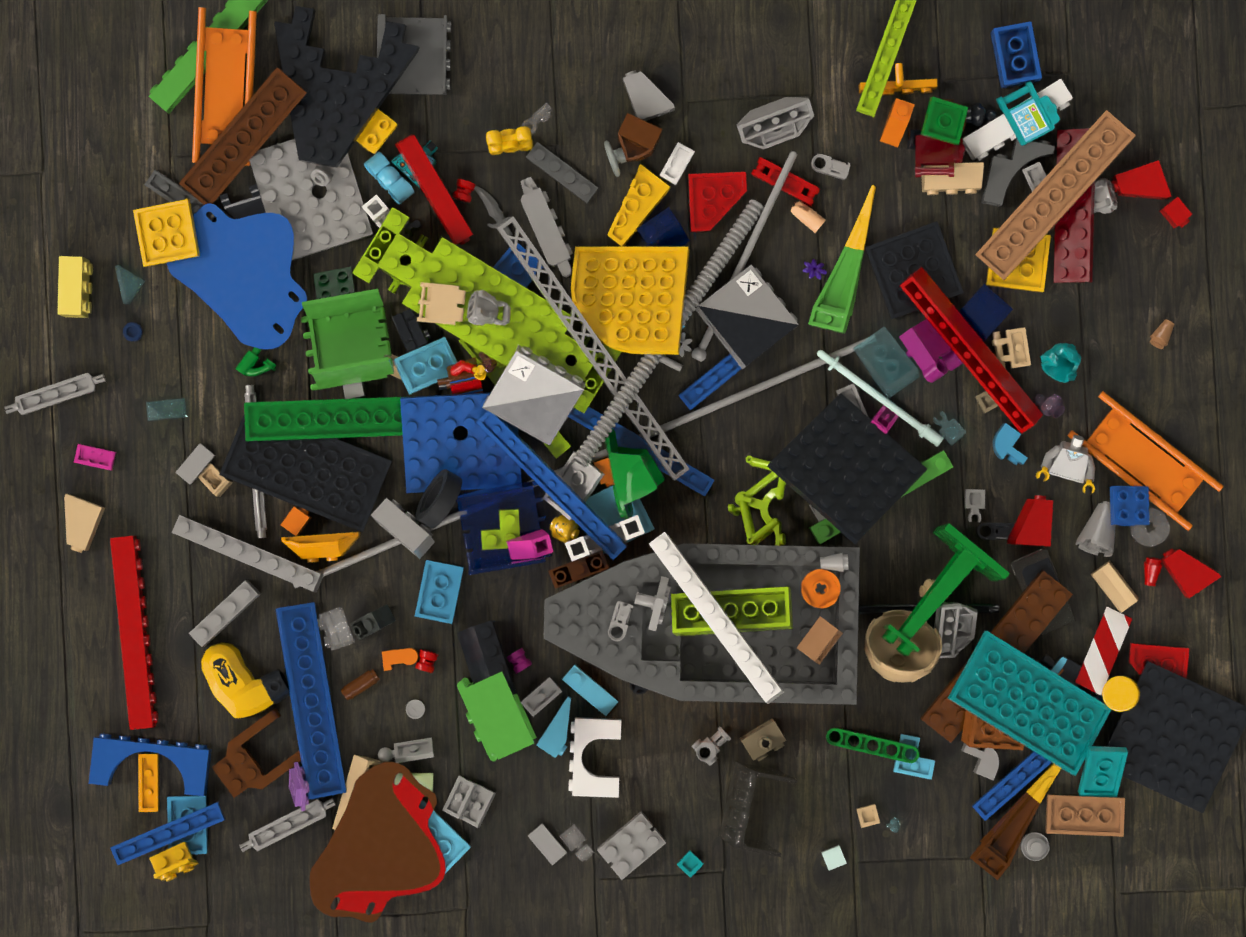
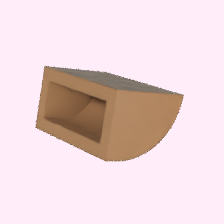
M820 616L800 642L797 649L820 665L843 633Z

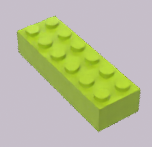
M789 587L710 591L740 632L793 629L792 598ZM685 593L671 594L672 633L674 635L715 634Z

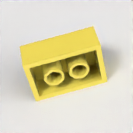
M59 256L58 315L88 318V314L91 313L92 304L89 302V294H92V283H89V276L93 273V266L90 264V260L84 257Z

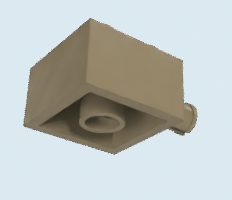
M773 718L740 737L741 742L753 761L755 759L758 761L768 756L767 752L772 749L777 751L784 746L783 742L786 741Z

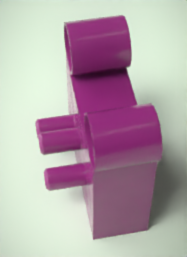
M927 319L899 336L908 349L906 351L907 357L914 358L928 382H935L947 374L948 370L953 371L963 364Z

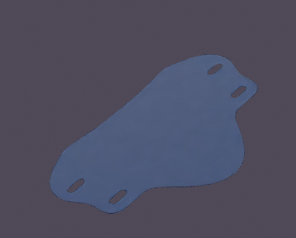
M211 203L205 204L193 215L200 256L168 262L169 272L209 305L224 320L241 343L259 349H274L281 346L291 335L295 318L303 309L302 302L307 301L306 292L290 275L294 247L292 225L287 218L276 213H261L240 219H232L216 205ZM211 212L217 218V221L212 222L206 216V213ZM290 291L299 297L298 302H294L289 297L288 293ZM275 323L284 329L283 334L278 333L274 329L273 325Z

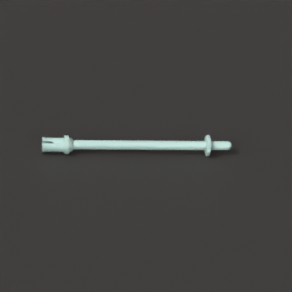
M823 350L817 352V356L830 365L828 367L829 371L834 368L917 429L921 438H926L936 447L942 442L944 437L931 429V425L921 424L838 362L839 356L834 359Z

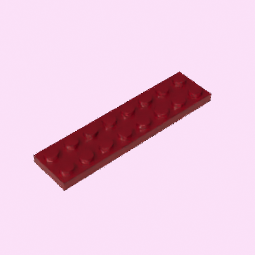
M1090 128L1057 130V164ZM1095 182L1055 224L1054 283L1092 282Z

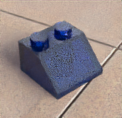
M669 207L637 228L638 234L647 247H682L690 242Z

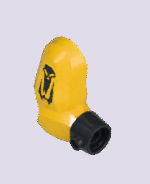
M222 642L214 644L205 651L201 659V669L213 695L234 718L239 719L258 714L272 704H278L290 695L288 681L280 669L262 675L261 679H254L250 670L245 666L239 649L233 644Z

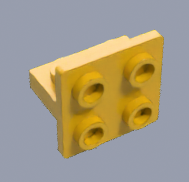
M378 109L356 141L368 152L370 151L375 154L398 124Z
M185 841L150 857L156 873L153 875L154 878L161 881L166 880V882L177 878L176 874L180 872L187 873L194 870V866L198 864L197 860L193 859Z

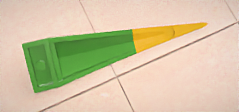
M874 185L871 186L846 245L813 306L808 323L811 326L846 333L855 303L876 189Z

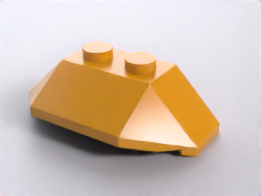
M360 532L281 537V539L301 559H307V563L319 562V558L325 557L327 561H337L338 557L343 556L360 537Z

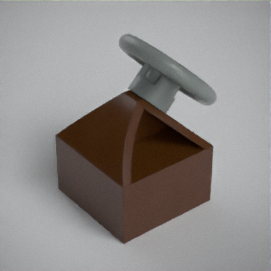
M627 113L618 132V142L621 148L613 150L608 140L604 142L609 162L616 177L621 175L619 163L639 161L653 155L662 136L661 128Z

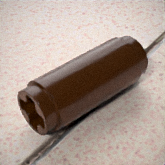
M374 669L368 670L343 686L341 692L347 701L352 700L375 685L380 678Z

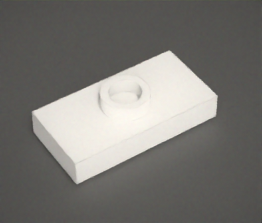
M678 142L659 176L677 185L695 151Z

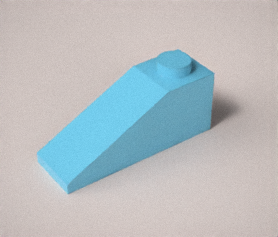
M576 664L562 678L564 682L605 716L618 703L612 695Z
M569 696L536 745L555 758L558 754L562 756L567 748L564 744L567 740L571 697Z

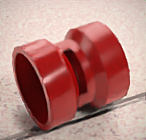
M457 179V189L453 192L452 198L470 203L472 199L471 192L475 189L476 184L463 179Z
M420 649V659L416 662L415 668L433 673L435 668L434 662L439 654Z

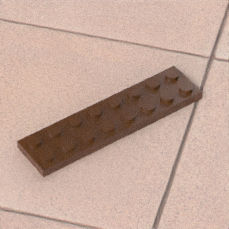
M277 67L179 184L203 205L213 204L307 94V91Z

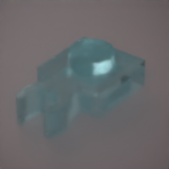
M941 411L940 415L943 417V420L939 421L934 417L933 421L936 425L942 427L939 433L952 446L966 434V431L954 418L948 421L946 414Z

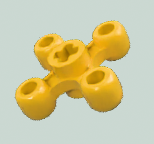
M527 126L518 127L517 129H506L501 132L491 130L486 133V142L491 155L518 150L529 151L533 148L531 130Z

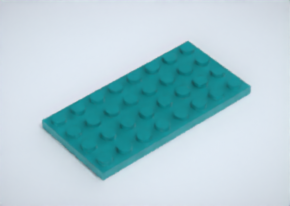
M984 631L948 697L949 700L1073 776L1077 775L1086 758L1088 746L1093 745L1112 710L1101 701L988 631Z

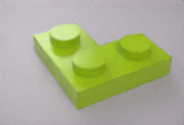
M519 509L499 510L500 529L481 530L482 550L507 549L506 541L520 537Z

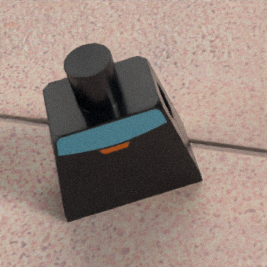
M1046 654L1039 663L1073 685H1079L1075 682L1081 670L1080 665L1062 655H1059L1054 660Z

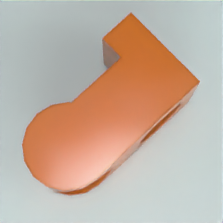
M414 648L382 651L384 671L392 670L393 664L404 663L406 665H413L419 658V654Z

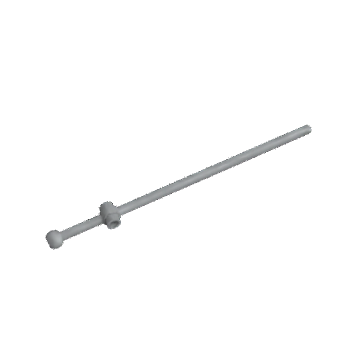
M795 151L790 152L730 281L743 271L797 157ZM709 326L699 347L692 351V358L700 362L706 359L707 354L705 350L713 335Z

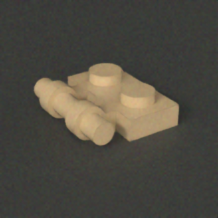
M1025 327L1006 330V338L1002 339L1000 331L992 333V346L995 347L996 358L1004 367L1006 361H1010L1011 368L1031 365ZM1002 345H1008L1009 355H1003Z

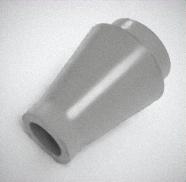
M842 552L827 557H820L821 569L841 572L849 570L848 554H843Z

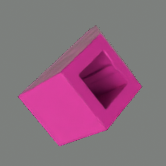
M542 529L506 541L512 560L537 558L553 552L550 536Z

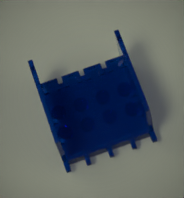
M535 481L465 492L458 495L456 502L458 503L459 511L467 510V514L460 515L462 530L470 529L469 533L463 534L465 549L473 548V551L466 553L469 575L546 562L545 557L552 556V553L537 558L512 560L508 548L482 550L481 530L500 529L499 510L519 509L520 536L540 530L539 521L546 520V516L538 517L536 503L542 502L543 497L535 498L533 486L538 485Z

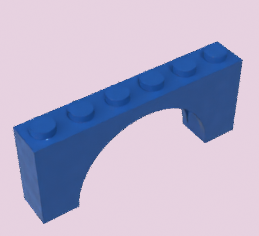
M100 733V736L94 737L89 784L110 785L117 767L125 758L137 752L148 751L167 757L177 766L183 777L184 794L195 796L207 795L212 749L207 748V745L195 744V747H191L186 742H176V745L169 744L168 740H157V743L149 742V738H138L137 741L130 740V736L119 735V738H111V734Z

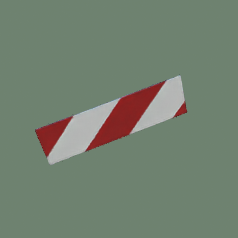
M1106 607L1075 683L1099 695L1102 694L1103 687L1108 680L1132 618Z

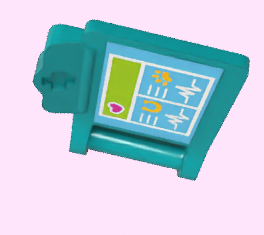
M1031 81L1025 83L1024 87L996 99L1021 146L1054 130V125L1060 120L1057 114V106L1051 102L1048 96L1039 98ZM1027 93H1030L1032 98L1011 109H1008L1006 104Z

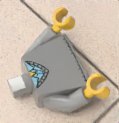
M1073 435L1071 443L1062 441L1060 445H1056L1046 452L1041 464L1042 470L1036 473V478L1038 479L1040 474L1044 473L1045 478L1043 482L1049 479V474L1079 483L1086 481L1082 491L1085 493V487L1090 486L1092 494L1095 490V486L1092 484L1095 476V465L1092 456L1088 454V448L1082 446L1084 438L1079 435Z

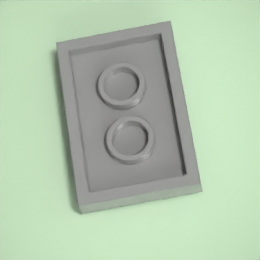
M574 451L558 476L586 503L605 474L590 462H588V467L579 465L574 461L573 456L577 455ZM547 493L544 495L543 499L568 520H573Z

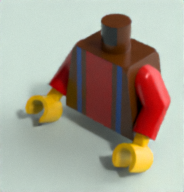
M476 357L465 361L460 360L456 364L448 366L446 368L448 377L437 379L439 391L451 389L452 394L483 393L481 380L485 379L487 372L484 371L483 365L477 364Z

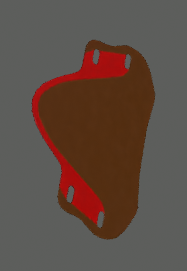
M383 762L373 766L355 781L346 810L327 847L310 871V895L313 904L322 913L331 917H352L372 923L380 917L387 901L391 898L431 890L443 880L446 871L445 860L439 845L428 827V820L437 804V798L430 789L421 785L405 766L395 762ZM402 773L403 777L400 783L395 785L393 782L396 775ZM423 797H428L425 808L420 809L419 805ZM339 897L340 902L337 908L331 909L334 898ZM374 902L375 907L372 913L367 915L366 910L369 904Z

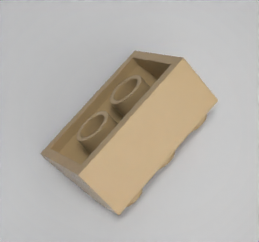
M984 162L954 163V177H949V175H922V192H927V195H938L939 192L954 195L958 194V191H965V194H976L977 190L982 188ZM929 165L924 167H949V165Z

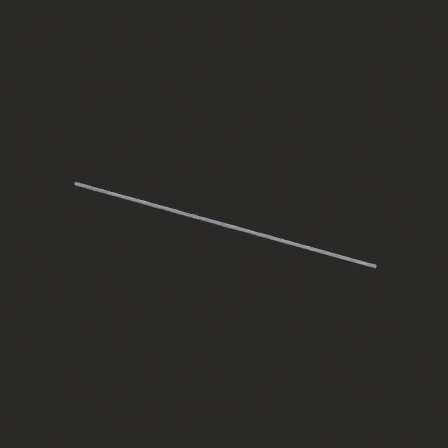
M875 335L828 355L834 359L837 356L843 357L876 343ZM818 358L660 425L663 432H666L824 365L826 362ZM651 430L649 438L659 435V433ZM604 449L595 453V457H592L590 463L607 457V450ZM563 467L554 470V472L558 475ZM534 480L522 484V487H514L446 516L435 528L425 526L430 531H433L539 485ZM394 538L316 572L324 576L401 543ZM293 584L295 589L300 587L296 584Z

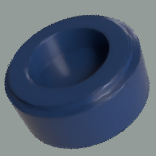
M130 322L124 326L123 335L127 340L136 342L142 338L143 329L139 324Z

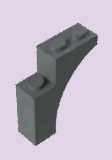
M1016 139L1011 159L1002 154L993 156L990 161L981 203L1001 207L1006 189L1016 172L1033 160L1051 156L1055 146L1050 145V142L1039 140V142L1031 141L1021 146Z

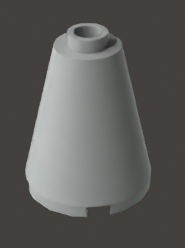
M1103 501V503H1099L1076 540L1075 544H1079L1078 548L1097 556L1099 552L1104 553L1103 557H1111L1113 555L1116 525H1111L1110 502Z

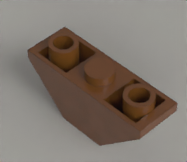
M601 550L548 572L556 589L606 570L609 566Z

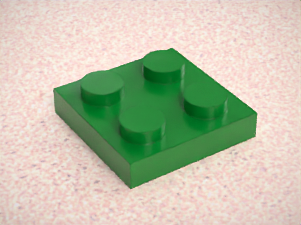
M930 97L921 135L959 145L968 107L936 97Z

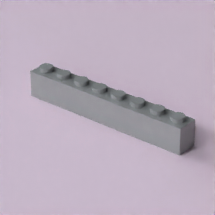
M179 515L172 531L173 534L315 593L324 576Z

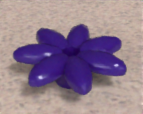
M815 259L811 263L804 262L807 268H804L802 271L809 273L810 279L816 276L821 280V274H827V271L822 269L824 267L823 263L817 265Z

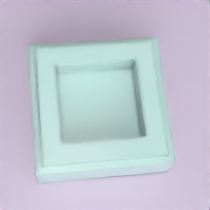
M839 845L821 852L829 871L847 864Z

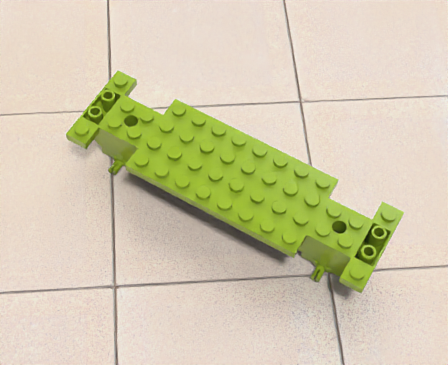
M392 207L352 274L370 284L378 269H381L393 279L392 284L388 288L390 292L395 294L400 284L411 288L402 304L418 314L420 311V304L418 302L421 300L422 292L421 282L459 286V290L466 291L465 304H458L457 306L464 308L463 322H456V325H436L506 367L513 357L517 346L520 345L521 347L526 346L530 348L537 356L546 357L550 361L549 363L565 368L567 373L572 376L577 375L581 377L583 382L586 383L585 389L573 408L585 414L604 381L576 341L565 334L567 328L548 301L443 237L433 253L428 252L423 248L428 239L426 236L421 234L415 244L400 235L409 217ZM404 256L411 258V263L408 266L401 264V259ZM427 287L425 291V300H427ZM484 290L494 296L497 301L507 303L511 307L510 322L506 325L484 324L482 326L470 323L467 318V309L470 297L474 291ZM424 305L423 317H425L426 305ZM499 307L497 316L501 321L504 307ZM561 311L564 316H570L567 312ZM587 337L584 342L585 347L592 337ZM603 344L616 362L622 352ZM603 353L595 354L596 363L603 364ZM568 356H574L577 359V363L574 366L566 364L565 361ZM607 367L606 377L608 376L612 368Z

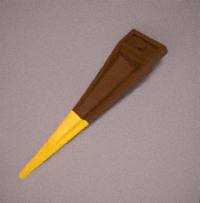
M1052 764L981 839L980 842L982 843L970 856L975 863L997 881L1010 866L1033 816L1061 770L1055 764Z

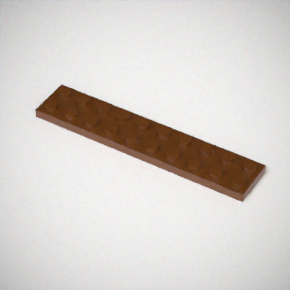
M1041 570L990 633L1025 653L1073 594L1044 570ZM967 662L920 718L950 743L963 729L966 709L949 700L948 697Z

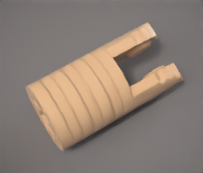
M802 201L796 202L795 206H792L791 212L814 233L826 221V219L822 218L821 215L817 214L816 211Z

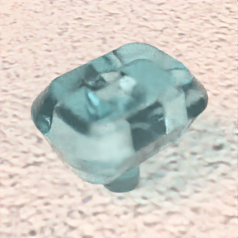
M896 817L891 819L890 824H886V827L891 828L892 832L897 833L900 830L899 820Z

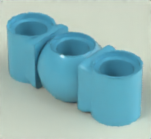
M378 151L364 163L367 171L378 180L385 190H388V194L397 204L400 205L415 193L412 186L401 177L393 166H390V162L381 152Z

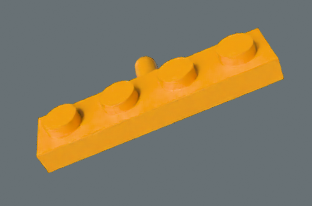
M896 63V81H887L883 95H893L897 91H902V94H913V91L921 90V93H932L937 88V79L904 80L903 63ZM866 82L859 84V93L863 92Z

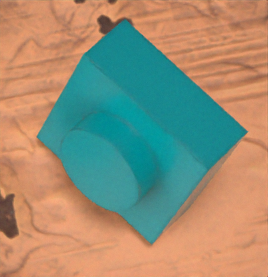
M689 850L678 861L677 866L691 878L704 863Z

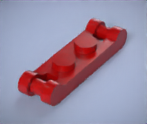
M759 157L756 169H753L751 175L775 186L783 168ZM765 167L770 169L768 175L762 173ZM789 172L781 191L802 201L806 205L812 206L813 198L816 194L818 195L820 188ZM804 188L809 190L806 196L801 194Z

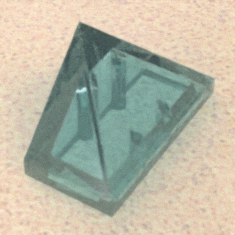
M116 265L115 269L122 301L126 305L131 304L145 281L122 266Z
M185 398L146 402L148 421L187 417Z

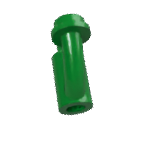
M254 347L252 351L248 350L235 369L245 376H258L271 369L275 371L276 364L266 359V361L262 362L265 364L264 366L254 369L253 366L258 361V354L261 352V349Z

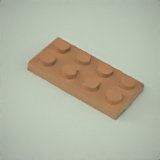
M1047 794L1046 833L1124 837L1125 798Z

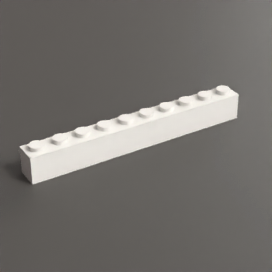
M664 532L650 542L649 545L763 700L769 704L783 694L782 688L669 535Z

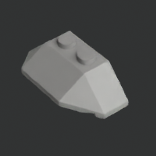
M784 97L750 110L737 124L742 143L766 149L800 136L809 121L814 117L809 98Z
M944 602L938 607L935 614L934 629L938 630L942 640L940 658H955L959 651L974 639L977 609L958 602Z

